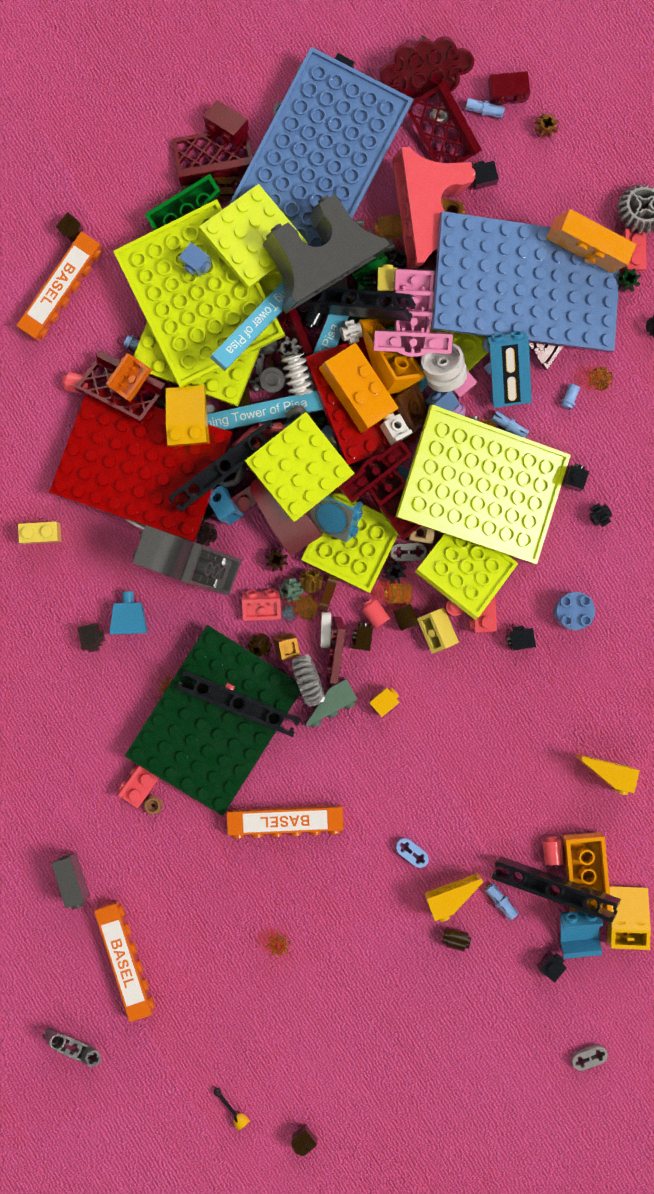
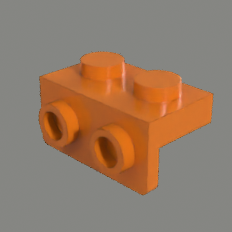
M127 353L120 360L114 373L109 376L106 386L131 402L152 369Z

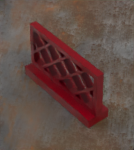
M445 81L413 101L411 107L416 104L424 106L422 117L414 115L411 109H409L408 114L435 162L440 163V158L443 154L452 157L451 163H453L454 158L459 159L454 163H462L482 152L478 141ZM436 92L440 98L438 107L428 104L429 96ZM426 107L437 109L435 120L424 118ZM440 110L448 112L450 116L448 124L437 121ZM416 118L421 119L420 125L418 124ZM423 120L434 123L431 134L422 131ZM436 124L447 127L444 137L433 135ZM449 127L457 129L459 133L457 141L446 138ZM432 137L443 140L440 151L432 149L430 145ZM445 141L456 143L453 154L442 152ZM458 144L466 146L469 154L464 157L456 156Z
M207 132L172 139L180 185L194 184L211 174L212 178L244 175L253 159L248 132L241 143L237 144V148L233 153L225 149L229 143L224 142L220 146L214 142L217 137H220L216 133ZM199 140L208 142L204 149L196 146ZM186 143L189 147L183 153L178 150L177 144ZM211 145L219 149L215 156L207 153ZM193 148L200 152L195 160L188 156ZM242 148L248 152V157L239 158L236 154ZM222 152L230 156L228 160L224 162H221L217 158L220 156ZM204 155L211 159L207 165L199 163ZM184 159L192 162L189 168L181 169V163Z
M295 308L286 314L284 323L278 322L282 325L283 332L285 327L293 330L291 342L294 338L297 339L296 345L302 346L300 350L301 353H304L300 357L305 358L313 354L314 348L300 313ZM275 352L266 354L270 366H280L283 368L288 365L285 362L275 365L273 362Z
M99 351L95 362L75 386V390L142 424L159 399L162 400L165 397V383L148 376L134 396H140L141 402L130 404L127 400L128 405L118 406L115 401L125 398L121 395L114 396L113 389L108 386L97 387L96 381L104 379L108 381L109 376L118 367L120 360ZM100 368L105 371V374L94 376V371ZM94 382L95 388L85 389L83 386L85 383ZM110 390L111 397L103 398L99 396V392ZM151 394L154 398L149 401H143L142 395ZM143 407V412L140 416L132 413V409Z

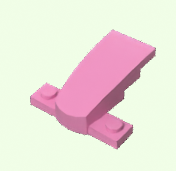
M395 269L394 293L410 294L416 306L415 309L406 307L409 313H412L411 322L394 320L395 331L374 330V351H393L411 357L422 356L427 353H452V333L430 332L433 314L434 270Z

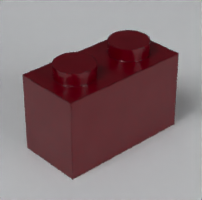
M528 71L492 74L489 77L488 86L491 104L505 105L507 102L519 104L529 99Z
M218 100L203 116L205 127L210 133H216L226 143L230 142L235 146L249 131L248 119Z

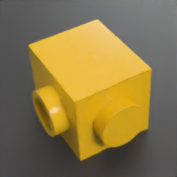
M386 687L369 703L383 717L399 703L397 698L400 696L393 688L389 690Z

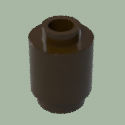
M452 928L450 930L445 929L442 944L446 945L447 948L464 952L465 948L469 949L471 937H468V932Z

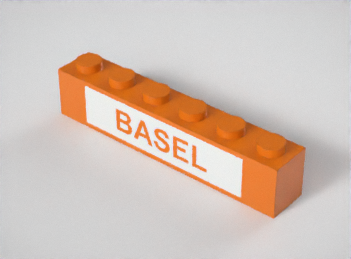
M82 231L80 232L16 325L21 331L38 342L47 336L49 326L58 320L60 316L58 313L69 304L71 294L77 292L80 288L82 278L89 275L93 262L100 259L103 253L101 244Z
M343 805L228 810V836L232 835L233 839L244 838V835L260 838L263 837V834H271V837H280L282 833H290V836H301V832H309V835H320L321 831H328V834H340V831H344Z
M119 901L98 907L94 910L129 1022L151 1016L154 1012L155 1002L153 997H149L147 991L150 989L149 983L142 975L144 971L143 965L136 956V953H138L136 943L132 942L130 938L132 931L129 923L126 924L124 916H126L124 906L120 905Z

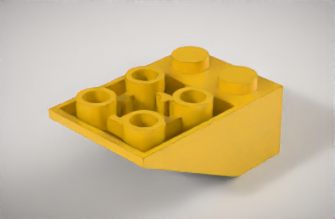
M609 886L610 895L620 898L621 902L617 908L618 912L614 921H608L607 945L613 949L650 950L651 927L648 888Z

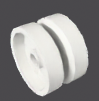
M452 343L451 354L427 353L422 355L421 364L428 386L433 390L450 392L459 388L465 382L468 371L463 352L456 344Z

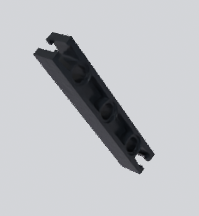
M329 287L296 307V310L411 322L412 313H409L406 307L415 309L416 304L410 294Z
M268 420L168 496L172 504L175 502L174 497L181 493H184L189 499L182 507L178 504L176 510L179 513L184 511L243 466L247 458L279 434V431L273 432V437L269 440H265L260 434L266 427L272 428L274 426L273 423ZM251 439H258L260 447L254 448L251 446ZM227 462L230 467L229 471H222L220 463ZM189 486H197L199 493L191 495L188 491Z
M182 670L180 676L185 677L187 675L196 681L192 688L182 685V682L179 681L176 684V689L291 737L294 736V728L290 727L288 730L280 725L283 719L287 718L295 722L294 725L298 726L300 722L299 717L191 671ZM200 683H205L208 686L207 690L203 693L197 691V686ZM236 698L243 699L241 707L236 708L233 706V701ZM277 713L278 720L273 723L270 722L268 719L270 714Z
M502 856L495 863L496 867L506 868L510 873L500 872L501 870L497 869L492 874L491 879L610 922H613L617 916V908L621 902L620 898ZM515 872L521 873L523 879H518ZM552 885L558 886L560 892L553 891ZM589 899L596 900L598 905H591ZM607 904L613 906L614 912H611L603 908L602 905Z

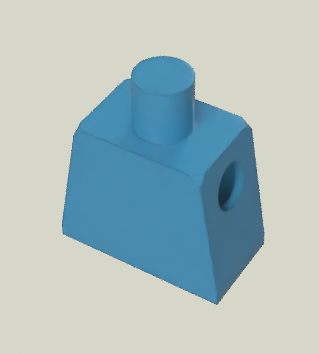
M216 485L209 504L219 521L231 525L243 517L245 513H241L231 500L232 494L227 488Z
M134 591L122 592V603L113 604L110 635L149 633L143 603H134Z

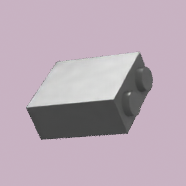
M75 852L59 857L51 863L65 908L71 907L72 910L82 907L90 897L80 862Z

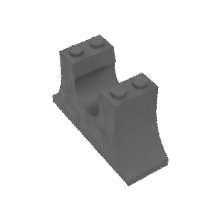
M336 194L331 197L326 195L318 201L319 204L313 207L314 211L309 216L313 228L321 238V247H312L304 243L298 231L289 223L283 226L281 224L274 226L266 236L267 239L263 246L276 264L284 285L282 308L286 314L374 260L390 245L386 238L372 235L361 228L350 217Z
M145 526V529L142 530L139 546L133 554L134 564L182 582L230 595L242 559L149 526Z

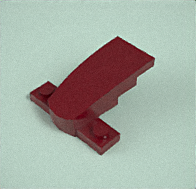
M400 439L383 454L368 459L361 466L358 473L340 487V490L351 504L368 492L402 540H405L419 529L421 525L395 517L406 484V480L395 469L413 456Z
M256 475L248 485L231 495V500L241 513L258 504L268 524L290 556L322 536V531L311 519L309 512H306L293 523Z

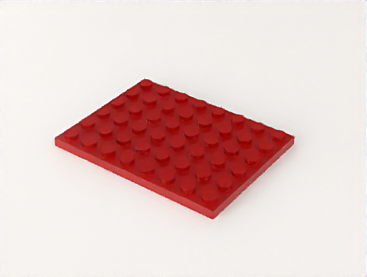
M88 385V388H87V389H92V388H95V387H94V386H91V385ZM103 391L99 392V396L103 398L111 397V393ZM85 395L49 493L195 542L214 488L181 513L176 510V506L179 504L182 507L189 499L184 493H181L174 497L175 502L172 504L168 496L224 455L230 445L233 432L208 424L210 444L170 447L167 445L166 410L154 406L142 424ZM126 399L115 401L118 406L128 405ZM132 399L130 404L140 403V401ZM143 407L132 409V413L140 416L143 412ZM189 486L188 491L191 495L199 493L197 486Z

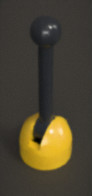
M219 1088L214 1089V1095L218 1096L233 1114L234 1127L238 1131L241 1130L250 1120L245 1114H237L223 1097Z

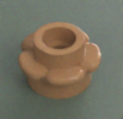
M150 796L149 799L144 801L145 811L148 814L160 813L163 806L161 799H158L157 796Z

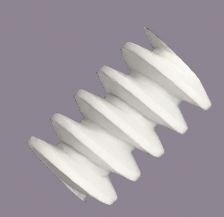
M304 353L287 356L281 360V362L288 363V365L283 367V370H289L285 377L291 378V380L286 384L293 386L288 392L294 393V396L313 392L312 388H307L311 385V381L305 380L310 376L309 373H303L308 369V366L302 365L306 362V358L300 357Z

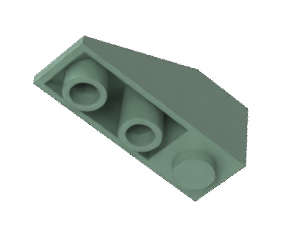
M347 679L328 689L325 694V701L316 707L306 722V727L311 725L314 728L322 723L321 719L327 716L330 719L338 715L339 712L337 710L343 707L347 710L356 705L354 701L358 699Z

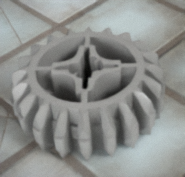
M640 183L636 187L632 185L620 197L617 205L619 210L617 216L621 217L620 222H626L625 228L631 227V232L638 230V233L641 234L644 231L646 235L650 231L654 233V186L649 188L648 183L644 187Z
M307 654L293 659L294 675L305 703L310 707L324 702V690L312 658Z

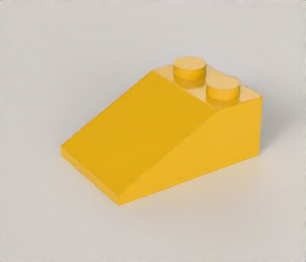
M205 385L166 388V433L168 446L210 444Z
M576 754L575 758L606 784L613 787V791L623 795H628L629 792L635 793L640 770Z
M479 873L424 893L435 921L444 922L450 919V916L483 883Z

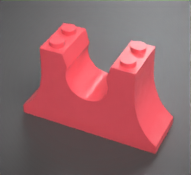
M402 147L392 159L404 252L407 256L406 267L407 269L417 270L425 263L428 257L437 254L440 212L444 211L441 197H452L463 193L473 183L475 170L472 168L471 162H434L419 156L410 147Z

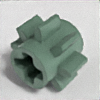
M296 578L283 580L284 584L279 589L281 597L286 598L287 602L300 600L299 596L303 594V586H300L301 583L296 582Z

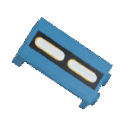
M514 331L511 334L504 335L497 333L487 337L490 347L492 379L490 397L493 407L532 403L529 339L526 332Z

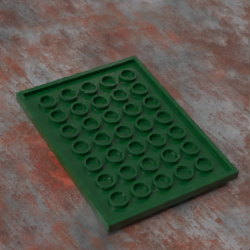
M206 625L124 757L223 816L277 730L176 689V684L179 681L182 682V685L190 688L193 687L196 681L187 675L185 677L180 676L182 670L186 669L224 686L229 683L235 686L233 690L285 712H289L301 692L295 679L209 625ZM200 683L197 686V691L200 693L205 692L208 688L207 684ZM236 698L233 701V706L236 708L243 705V699ZM270 714L269 721L272 723L276 722L278 714Z

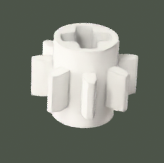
M354 320L345 321L343 323L344 327H340L342 341H348L349 344L358 343L359 338L363 336L360 323L354 324Z

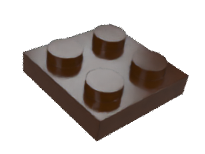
M417 383L403 390L393 399L398 406V413L413 433L425 423L428 413V405Z

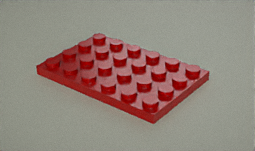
M361 338L356 344L372 367L364 339ZM345 343L306 356L305 363L308 366L341 456L349 466L383 454L392 446L380 428V425L385 422L384 419L363 433L360 432L319 370V367L324 362L353 345ZM398 393L390 394L392 399L398 395ZM397 410L393 412L395 416L399 414ZM413 433L402 440L405 445L416 441Z

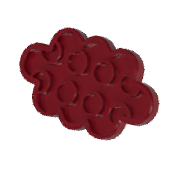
M447 36L439 37L434 42L429 39H421L414 46L411 44L400 45L394 52V61L382 66L380 79L383 84L391 88H398L399 92L412 99L417 98L420 94L424 95L444 81L451 92L458 87L460 75L467 74L472 70L474 57L468 49H457L455 42Z

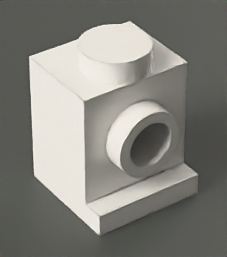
M394 413L384 418L385 422L380 425L391 446L400 439L401 441L406 439L413 433L411 429L409 430L400 414L396 416Z

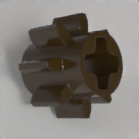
M271 549L272 555L265 556L270 561L266 566H273L272 572L276 568H279L282 572L283 564L288 565L284 561L288 555L282 556V549H279L278 553ZM276 555L278 558L282 557L278 566L276 563L272 564L273 557Z
M259 633L257 637L254 634L250 637L247 647H249L250 652L261 657L262 654L268 655L272 643H270V638L267 635Z

